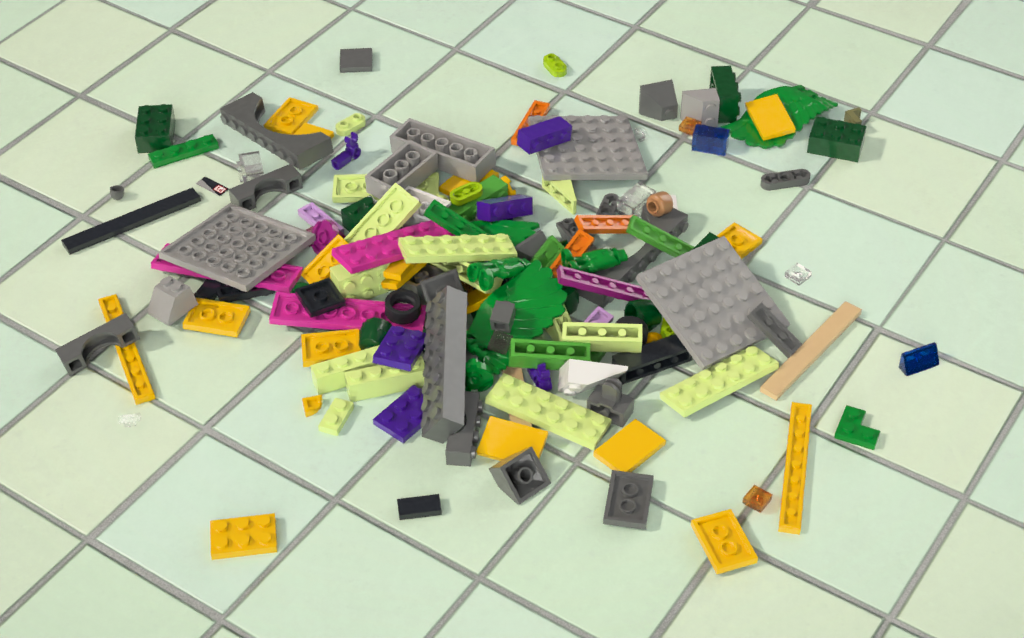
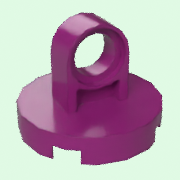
M323 219V221H318L313 227L312 233L316 234V241L311 246L318 255L338 234L343 239L346 236L338 230L335 222Z

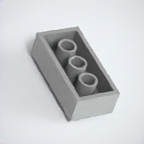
M409 140L365 175L366 192L381 199L394 183H397L403 189L408 186L416 188L438 170L437 152Z

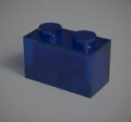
M696 124L691 151L725 156L729 144L730 129Z

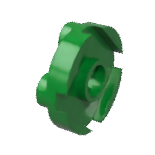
M476 358L469 359L465 366V391L471 392V390L478 389V392H483L493 385V368L479 362Z

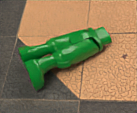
M567 248L561 250L562 266L588 273L606 270L620 265L621 262L628 261V256L624 249H597L585 252L580 257L572 256V252Z
M518 257L493 259L483 263L475 262L468 266L467 277L470 282L479 281L480 288L483 291H488L494 285V278H513L525 270L531 262L525 258L520 259Z

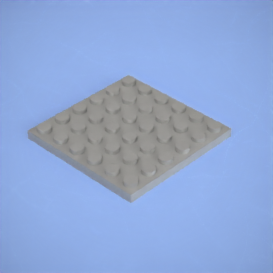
M623 115L560 116L572 125L571 140L536 152L544 181L647 180L648 172L629 119ZM528 116V125L531 126L558 116Z
M229 203L159 251V258L241 291L248 292L316 241V234Z
M725 236L638 274L635 278L701 370L767 339V336L747 317L761 302L786 328L790 326L789 321Z

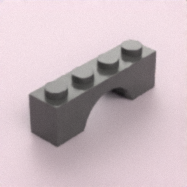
M289 164L230 188L231 204L252 210L256 208L257 199L265 193L277 191L290 194L302 189L301 174L294 166Z
M124 313L55 349L69 376L88 367V360L97 349L107 345H117L124 348L139 340L140 337L127 314Z
M465 391V427L460 432L448 436L445 450L446 465L471 467L472 458H476L477 448L474 446V443H478L479 431L476 429L481 426V415H479V412H483V401L480 400V392Z

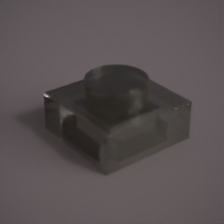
M494 330L488 350L507 355L513 336Z

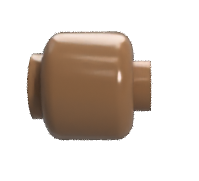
M660 191L648 197L646 207L651 215L660 217L671 212L673 200L667 192Z

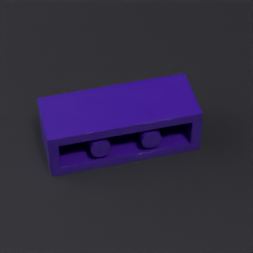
M558 116L519 129L517 145L530 155L571 140L572 125Z
M518 194L477 201V219L493 222L533 215V198L531 196Z

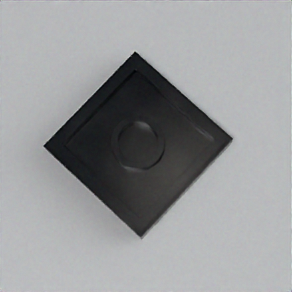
M330 277L295 289V295L310 318L346 306L345 299Z

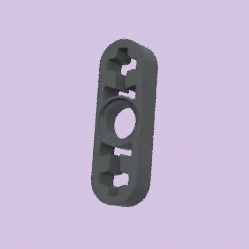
M806 169L764 174L761 177L760 186L768 191L804 186L809 184L811 174Z
M613 193L606 194L596 215H616L619 208V196Z

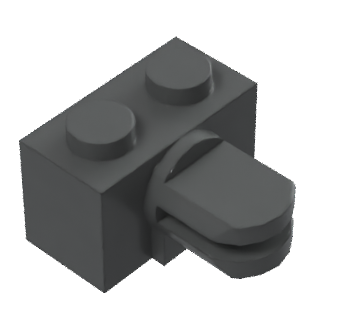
M608 377L602 386L599 384L596 386L587 399V409L612 419V424L623 428L633 413L634 398L622 394V383L618 379Z

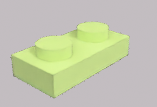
M335 398L318 425L319 431L338 436L354 409V402Z

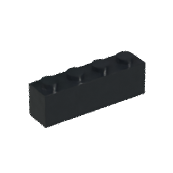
M676 334L642 345L641 353L620 352L612 355V364L628 366V370L618 378L622 385L692 361V356Z

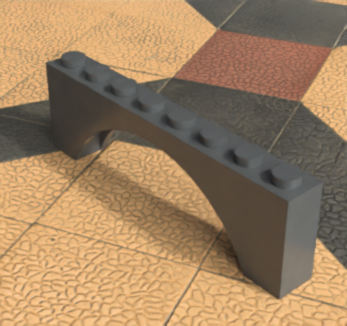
M254 92L220 108V118L224 124L299 170L334 152L331 137L322 132L289 135L276 133L261 126L258 122L265 113L262 97Z
M646 204L642 206V220L677 238L687 230L689 225L687 223L688 214L672 208L668 214L655 217L649 213ZM645 242L639 251L628 258V261L592 274L630 283L635 280L638 274L644 272L647 266L654 262L663 251ZM576 288L579 296L602 308L614 300L613 297Z

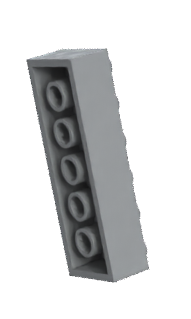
M411 118L389 136L392 153L409 140H412L437 152L438 170L471 182H479L496 165L494 147Z

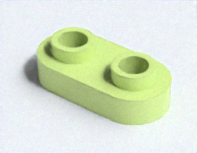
M354 113L341 120L335 126L336 133L339 136L351 135V132L360 130L366 125L365 116L360 113Z

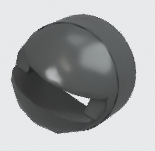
M119 185L111 186V197L114 200L123 198L124 187Z

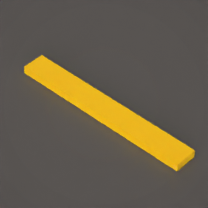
M117 294L98 299L106 323L124 314ZM135 342L124 348L114 345L136 405L154 400L155 394Z
M796 402L791 404L778 532L800 535L812 411L811 404Z

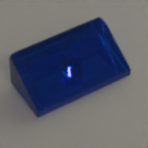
M933 342L902 353L899 369L905 376H910L938 366L937 344Z

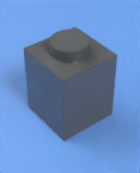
M496 300L490 318L491 330L510 334L516 316L515 304L509 301Z

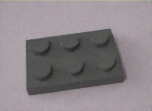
M612 470L603 524L646 530L654 475Z

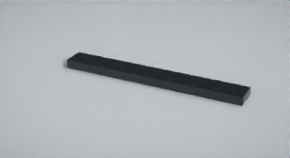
M192 187L64 238L61 242L70 255L201 202V198Z

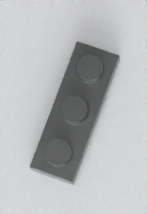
M762 302L747 316L787 358L802 345Z

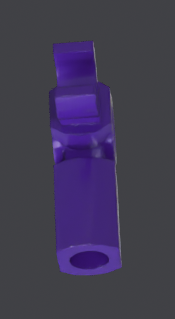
M351 132V138L345 136L344 141L347 143L345 151H342L331 160V164L336 170L343 168L351 162V159L356 160L359 158L361 149L357 143L358 135Z
M545 363L537 365V369L527 368V372L536 387L547 392L552 390L550 371L546 370Z

